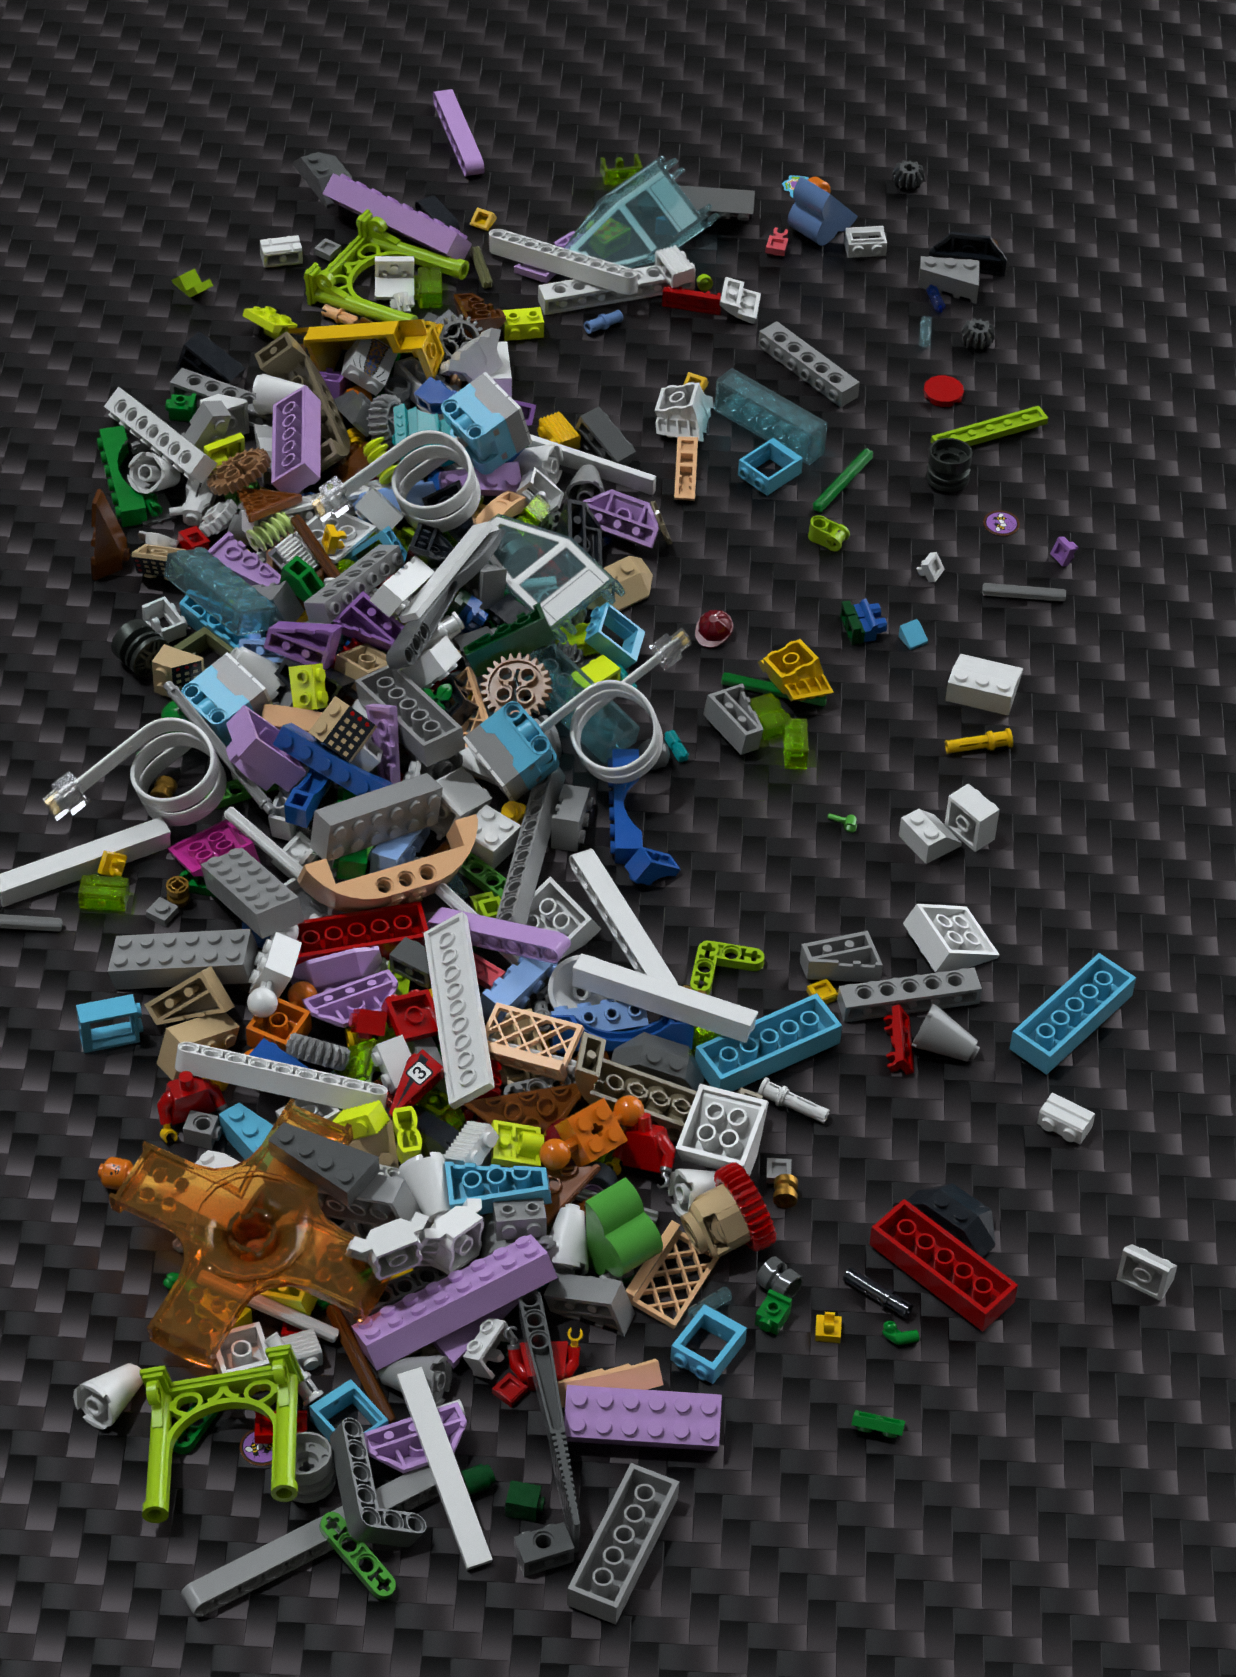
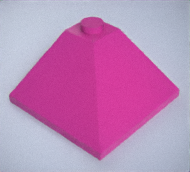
M227 819L167 848L169 853L193 876H203L202 863L207 862L212 857L227 854L235 848H243L260 863L254 843Z

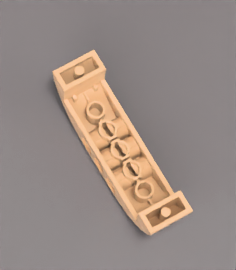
M471 815L454 821L446 834L451 850L337 884L327 859H322L305 864L297 881L304 891L318 902L329 908L348 913L422 901V898L435 893L437 886L441 883L447 885L467 859L476 839L478 829L477 815Z

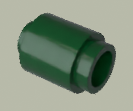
M479 1464L460 1471L469 1496L490 1489L491 1485L495 1484V1475L489 1464Z

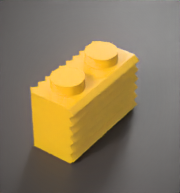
M558 411L550 416L547 415L539 419L537 432L540 438L576 450L580 448V434L561 412Z

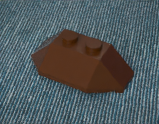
M368 442L351 445L349 454L338 461L331 469V490L338 488L369 465L367 457L363 454V447Z

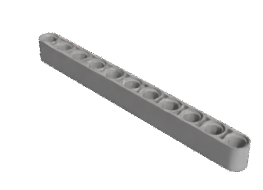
M560 767L531 789L496 919L524 925L527 923L552 829V816L556 814L555 808L559 803V796L565 781V775Z
M429 1465L412 1470L375 1489L379 1508L408 1512L439 1496ZM343 1506L331 1511L339 1513L345 1519ZM323 1516L187 1584L181 1591V1595L195 1617L206 1615L333 1550L334 1548L319 1530V1524ZM327 1520L328 1524L326 1528L328 1530L330 1528H333L338 1533L337 1537L335 1538V1540L338 1541L339 1537L342 1534L346 1533L345 1530H343L340 1534L336 1530L337 1522H330L329 1520ZM345 1539L341 1544L343 1545L351 1541V1539Z

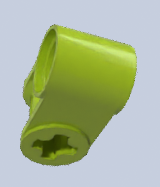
M821 515L812 517L808 533L809 540L831 551L840 550L843 541H846L850 536L848 528Z

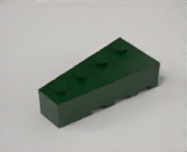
M539 602L533 605L534 610L530 613L525 614V612L518 614L516 616L517 619L513 623H503L498 626L493 635L487 633L463 647L466 658L476 677L488 675L487 667L494 669L493 661L500 664L501 656L506 660L509 659L510 653L513 655V658H517L518 653H521L522 657H526L533 650L540 647L545 648L552 644V641L556 640Z

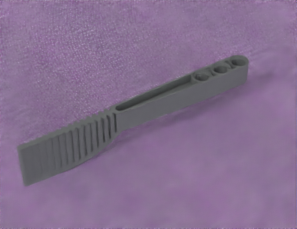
M504 529L490 532L420 619L406 623L386 654V662L391 670L402 669L416 663L457 591L470 581L494 554L505 534Z
M535 1289L519 1297L518 1314L549 1441L560 1504L567 1531L575 1548L574 1553H577L579 1551L580 1518L577 1509L551 1340L540 1292Z

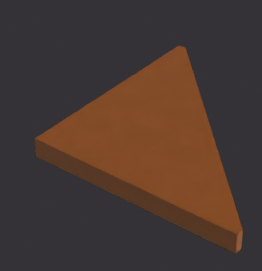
M243 487L241 491L237 490L239 501L248 521L251 523L302 502V495L297 493Z
M573 1083L475 1099L464 1103L463 1106L490 1125L493 1120L540 1127L541 1134H544L552 1123L569 1115L582 1094L578 1090L577 1084Z
M598 1164L586 1167L570 1166L560 1170H546L552 1199L551 1204L544 1205L547 1227L556 1219L559 1209L565 1207L566 1204H570L601 1170Z

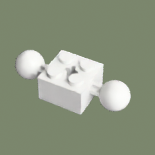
M298 925L270 935V939L266 940L262 952L259 951L255 958L254 965L257 968L252 971L248 981L252 984L247 999V1006L249 1011L256 1017L266 1018L276 1011L278 1006L277 998L280 997L292 978L302 942L297 941L299 936Z

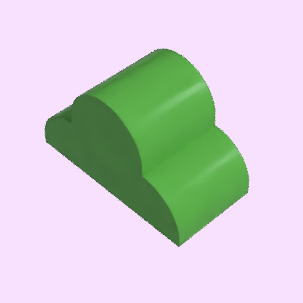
M626 1177L585 1201L589 1268L595 1273L602 1275L609 1271L615 1277H621L662 1252L663 1242L654 1222L644 1212L643 1203L638 1192Z

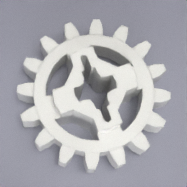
M228 499L225 503L218 502L206 511L205 516L202 518L203 522L200 523L198 528L206 537H209L211 534L217 535L230 525L238 506L232 499Z

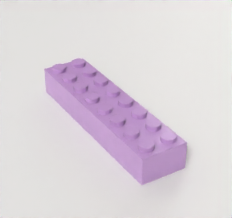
M333 173L323 192V195L339 206L358 215L369 209L373 217H380L387 223L389 230L438 254L456 260H464L472 246V243L466 240L468 236L461 233L458 229L452 226L448 227L438 219L434 218L433 220L427 214L421 211L417 212L404 203L400 204L394 198L386 197L373 188L369 189L363 183L355 182L342 173L340 176Z
M530 1234L518 1238L514 1243L506 1247L496 1249L493 1254L483 1259L474 1260L469 1266L451 1272L448 1277L438 1282L429 1283L424 1289L406 1295L402 1300L393 1305L384 1306L379 1312L359 1319L351 1327L363 1353L377 1371L558 1277L548 1252Z

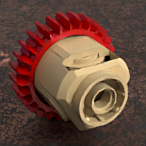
M736 1162L727 1164L717 1170L714 1174L716 1187L696 1197L690 1205L688 1212L680 1216L683 1228L695 1250L699 1254L707 1251L710 1256L719 1258L744 1244L748 1245L753 1251L758 1252L775 1243L777 1238L776 1228L767 1210V1205L762 1199L763 1197H761L754 1185V1181L750 1179L749 1174Z

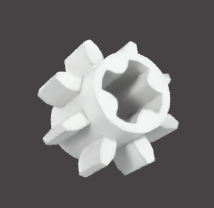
M408 292L393 294L394 299L390 301L391 308L404 313H410L411 307L415 305L414 297L408 296Z

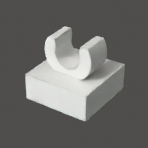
M937 552L929 553L926 559L921 562V567L916 568L918 574L926 576L928 582H936L945 570Z

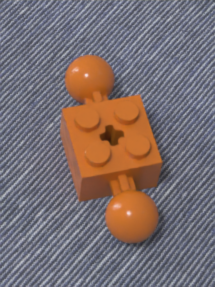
M306 981L296 982L288 991L289 1002L277 998L278 1006L271 1016L266 1018L254 1016L246 1027L247 1045L255 1048L265 1038L286 1052L287 1040H289L291 1034L297 1033L308 1036L312 1030V1019L310 1011L303 1005L302 999L318 994L316 988ZM250 1049L244 1054L249 1055L254 1049Z
M626 1095L616 1101L612 1112L605 1098H602L554 1125L561 1139H549L541 1146L539 1151L541 1163L550 1170H560L569 1163L571 1157L578 1167H583L628 1141L620 1124L627 1127L637 1125L638 1118L644 1115L643 1103L635 1096Z

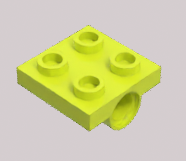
M256 306L245 308L242 315L263 327L264 334L274 340L286 331L289 333L288 329L297 328L298 326L291 321L290 317L276 313L277 310L269 306H265V308Z
M240 432L204 446V453L218 463L216 466H220L222 461H227L230 456L234 457L236 453H242L245 450V437Z
M493 1120L491 1126L498 1134L499 1139L491 1149V1164L511 1168L513 1166L541 1167L539 1151L544 1143V1134H541L540 1127Z

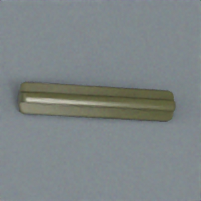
M479 246L471 247L470 254L482 287L485 289L491 288L493 281L481 248Z

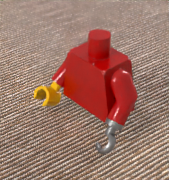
M183 1071L179 1074L178 1079L169 1081L166 1085V1092L163 1093L157 1103L160 1125H163L160 1131L162 1140L167 1143L166 1137L171 1133L172 1139L177 1141L178 1135L171 1128L170 1123L173 1126L185 1122L190 1110L207 1114L215 1111H225V1108L228 1106L219 1086L209 1079L194 1076L190 1071Z
M644 1113L642 1117L638 1118L637 1125L624 1130L628 1141L616 1147L612 1154V1162H606L605 1164L610 1167L613 1166L617 1176L621 1173L620 1161H622L623 1166L662 1173L661 1178H665V1183L662 1186L657 1184V1187L665 1189L670 1184L668 1174L672 1172V1167L675 1163L676 1148L668 1137L667 1129L664 1126L652 1124L651 1114Z
M509 1326L504 1331V1337L507 1341H510L507 1349L511 1371L521 1382H525L529 1391H536L525 1343H516V1338H509L507 1336V1332L510 1329L517 1331L515 1326ZM572 1327L568 1330L571 1345H568V1341L551 1342L557 1381L572 1377L579 1366L580 1346H578V1342L583 1338L581 1328L580 1336L577 1339L571 1337Z

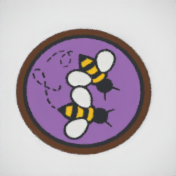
M1001 510L988 513L983 521L985 528L989 532L1001 536L1015 533L1020 526L1019 520L1014 514Z
M255 1429L247 1432L240 1442L242 1457L247 1462L258 1466L272 1464L273 1443L255 1444Z

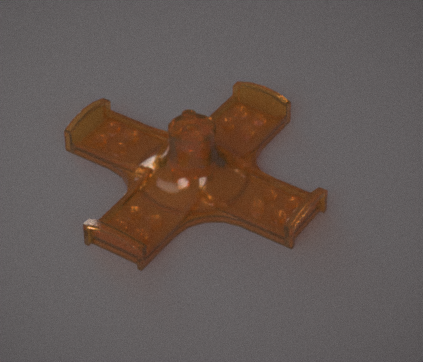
M290 1099L264 1142L252 1156L234 1166L221 1168L198 1165L146 1141L143 1142V1153L117 1193H110L109 1200L112 1210L120 1214L123 1210L128 1211L171 1231L177 1236L183 1247L184 1263L178 1279L147 1326L149 1338L152 1342L183 1359L212 1369L217 1362V1352L252 1298L272 1288L289 1286L353 1313V1319L361 1323L365 1321L383 1294L391 1277L379 1281L368 1263L345 1256L348 1244L356 1235L342 1230L326 1218L318 1202L319 1187L271 1156L268 1139L285 1122L349 1146L354 1139L351 1124L347 1123L345 1127L296 1106L295 1100Z

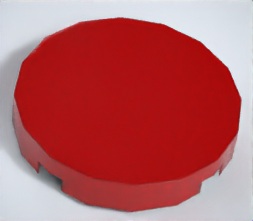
M938 375L926 381L923 392L926 400L928 398L933 405L950 407L962 400L964 388L961 382L954 377Z

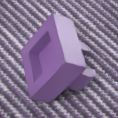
M1058 537L1050 554L1061 566H1068L1079 547L1074 542H1069L1065 537Z

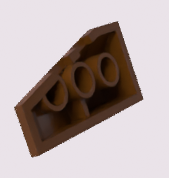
M453 294L458 316L462 314L463 320H466L468 316L471 317V324L477 321L478 323L475 327L476 329L482 327L483 330L481 332L490 328L499 329L506 322V316L501 309L495 310L491 303L485 304L484 299L476 294ZM464 329L465 335L473 339L471 333Z
M97 489L92 502L91 526L94 528L91 546L95 547L94 556L91 557L92 580H99L122 570L125 562L129 561L131 550L127 547V539L102 489Z

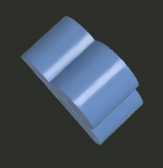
M802 176L797 181L793 192L795 203L788 215V225L818 245L823 246L831 241L838 231H845V228H849L855 222L858 216L831 194Z

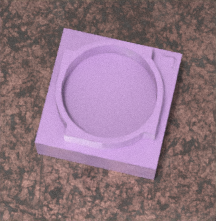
M243 705L226 723L232 739L226 747L229 761L247 778L267 791L276 783L289 792L306 774L302 762L273 745L280 730L247 706Z

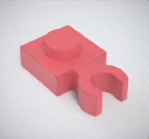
M775 227L773 236L769 235L765 253L785 256L788 246V229H785L784 233H778V228Z

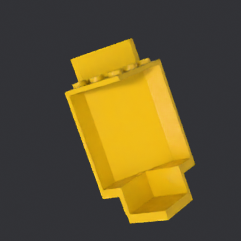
M423 319L288 329L290 334L304 336V346L308 349L310 359L318 371H326V368H333L334 371L342 350H348L356 340L377 338L390 346L393 353L412 352L414 358L419 359L426 379L429 377L435 379L445 354L439 339L444 324H436V322L424 321Z

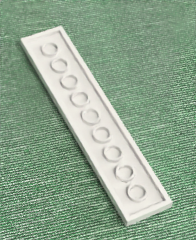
M463 911L424 932L448 1102L454 1110L495 1088L468 917Z

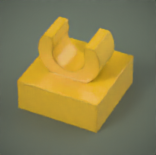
M326 524L321 542L327 554H335L336 548L343 549L345 547L343 541L339 540L347 539V535L344 531H337L334 524Z
M104 850L97 872L101 875L121 878L127 856Z
M825 1312L824 1315H816L815 1341L840 1343L842 1316H835V1312Z

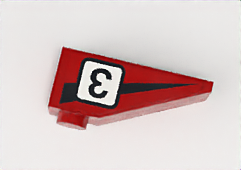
M423 1049L418 1054H412L406 1062L389 1111L391 1120L394 1108L413 1107L444 1078L443 1066Z

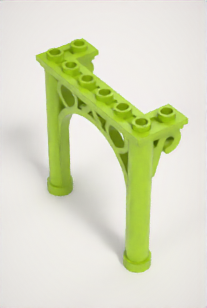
M366 209L356 221L358 236L339 253L325 270L321 271L318 263L314 262L305 271L304 280L307 303L310 306L320 302L338 309H345L347 312L377 322L418 319L416 315L407 314L368 301L358 296L353 290V283L358 275L375 264V256H414V264L460 280L467 276L469 262L463 259L456 260L401 242L400 239L386 232L388 226L382 218L373 217L370 210ZM368 252L376 253L371 256H364ZM338 283H344V284H346V285L341 286V287H336V286H334V285H336V284H338Z
M291 1344L265 1348V1353L270 1363L269 1366L174 1382L171 1381L165 1365L140 1369L139 1374L146 1387L147 1400L152 1409L146 1500L142 1505V1517L144 1520L150 1523H161L167 1520L169 1516L172 1453L174 1445L182 1432L191 1424L209 1414L229 1409L252 1410L266 1416L272 1422L271 1496L280 1502H289L297 1497L298 1483L295 1480L298 1384L304 1381V1376ZM270 1391L267 1396L260 1400L252 1398L256 1392ZM277 1401L276 1413H274L270 1406ZM197 1403L196 1407L189 1412L179 1410L184 1404ZM172 1417H175L178 1421L171 1428Z

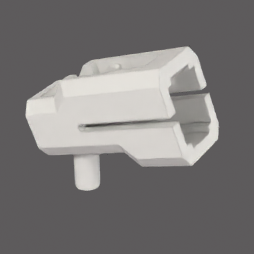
M208 478L201 487V482L197 479L194 482L188 479L186 484V502L180 507L169 508L170 516L183 515V522L185 524L200 526V523L203 522L202 518L205 516L206 511L213 507L217 494L214 495L210 491L206 482Z

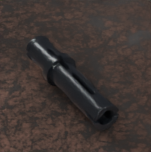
M852 1267L845 1272L843 1276L844 1282L880 1303L881 1307L889 1308L903 1318H907L910 1315L913 1304L896 1295L894 1290L882 1287Z

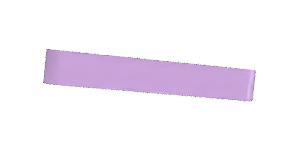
M453 90L433 92L434 106L464 176L484 174L482 156Z
M445 907L439 908L428 921V930L462 911ZM464 912L468 917L472 946L549 963L559 962L571 946L569 938L560 932Z

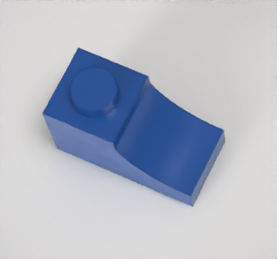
M640 847L624 866L633 882L651 885L655 880L665 876H676L681 870L670 854Z

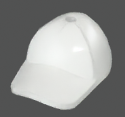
M139 531L138 533L139 539L150 545L176 548L179 541L159 533Z

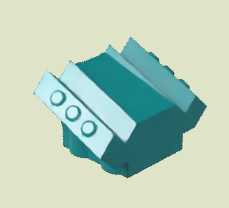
M404 403L393 407L395 433L392 436V443L394 446L406 437L420 431L433 430L450 435L451 427L446 423L445 419H439L438 413L429 414L418 410L417 407L407 410ZM426 444V445L419 446V447H417V448L411 450L409 453H407L406 455H404V456H403L402 458H400V459L402 460L404 457H406L408 454H410L411 452H413L414 450H416V449H418V448H421V447H424V446H428V445H441V444ZM447 460L440 466L446 467L448 465L454 464L455 462Z

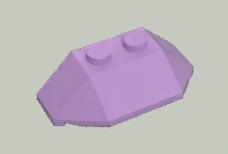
M612 489L583 501L587 502L588 509L597 519L602 532L641 546L653 548L660 528L650 503Z
M379 946L353 948L307 960L294 968L291 983L293 985L299 981L309 982L316 988L319 994L373 975L383 961Z
M387 969L302 999V1003L310 1011L311 1016L336 1027L345 1028L349 1026V1017L354 1009L382 1012L381 1006L388 996L395 994L398 980Z
M458 1402L437 1408L453 1453L467 1425V1420ZM411 1417L364 1432L367 1452L370 1457L402 1473L428 1465Z

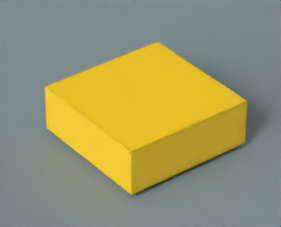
M827 978L807 986L806 991L809 996L817 993L825 1004L836 1001L838 998L837 991Z

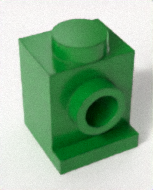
M192 393V396L172 394L171 399L166 400L165 406L166 411H169V420L190 422L197 411L196 394Z
M769 1289L767 1297L756 1312L755 1325L763 1331L778 1335L791 1314L792 1299Z

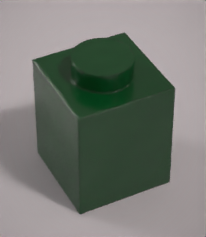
M511 1480L505 1502V1516L536 1522L538 1512L543 1513L546 1497L541 1496L542 1486Z

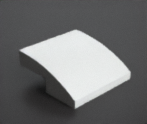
M725 277L719 305L735 317L754 324L761 293L744 289V282Z

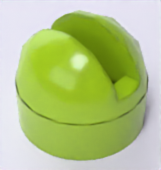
M707 274L698 276L696 281L698 288L701 291L710 290L713 286L711 277Z

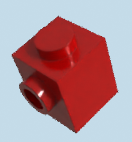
M354 1009L349 1017L351 1033H358V1038L372 1040V1036H384L387 1012Z

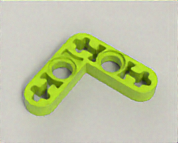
M703 941L698 946L690 987L695 991H706L707 995H709L716 965L758 971L764 966V953L760 949ZM707 951H711L709 959L705 958V953ZM727 953H734L737 957L729 959L725 955ZM700 967H708L710 971L703 973L698 969ZM700 981H704L702 989L698 988Z

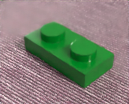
M855 1410L852 1419V1425L857 1426L856 1429L859 1431L872 1432V1430L881 1431L883 1436L891 1438L903 1435L906 1422Z

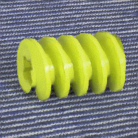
M384 437L373 439L363 447V454L367 457L369 464L386 453L385 450L389 448L388 444L381 445L385 441ZM392 464L377 475L381 484L385 485L392 482V475L397 465Z

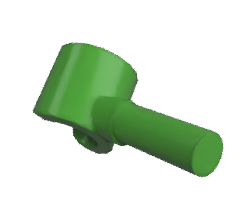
M829 813L828 819L844 824L845 831L850 833L856 831L857 819L854 815H848L845 818Z

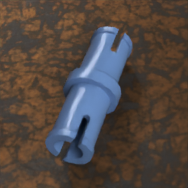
M620 310L606 315L600 314L597 318L586 321L584 329L588 334L600 329L606 330L609 326L622 322L623 314Z

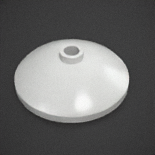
M580 955L563 960L553 970L548 982V998L553 1009L559 1006H568V1009L577 1008V1004L585 1002L597 1005L602 1000L611 999L582 989L585 993L584 996L577 995V990L581 988L572 986V969Z

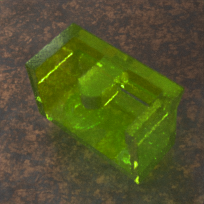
M634 154V166L624 167L623 159L618 157L615 160V168L607 169L605 158H601L600 174H602L605 185L642 181L643 167L638 154Z
M537 494L514 522L536 528L549 514L550 511L548 509L551 505ZM512 528L524 540L530 535V533Z
M788 718V723L784 725L785 769H807L809 751L807 719Z

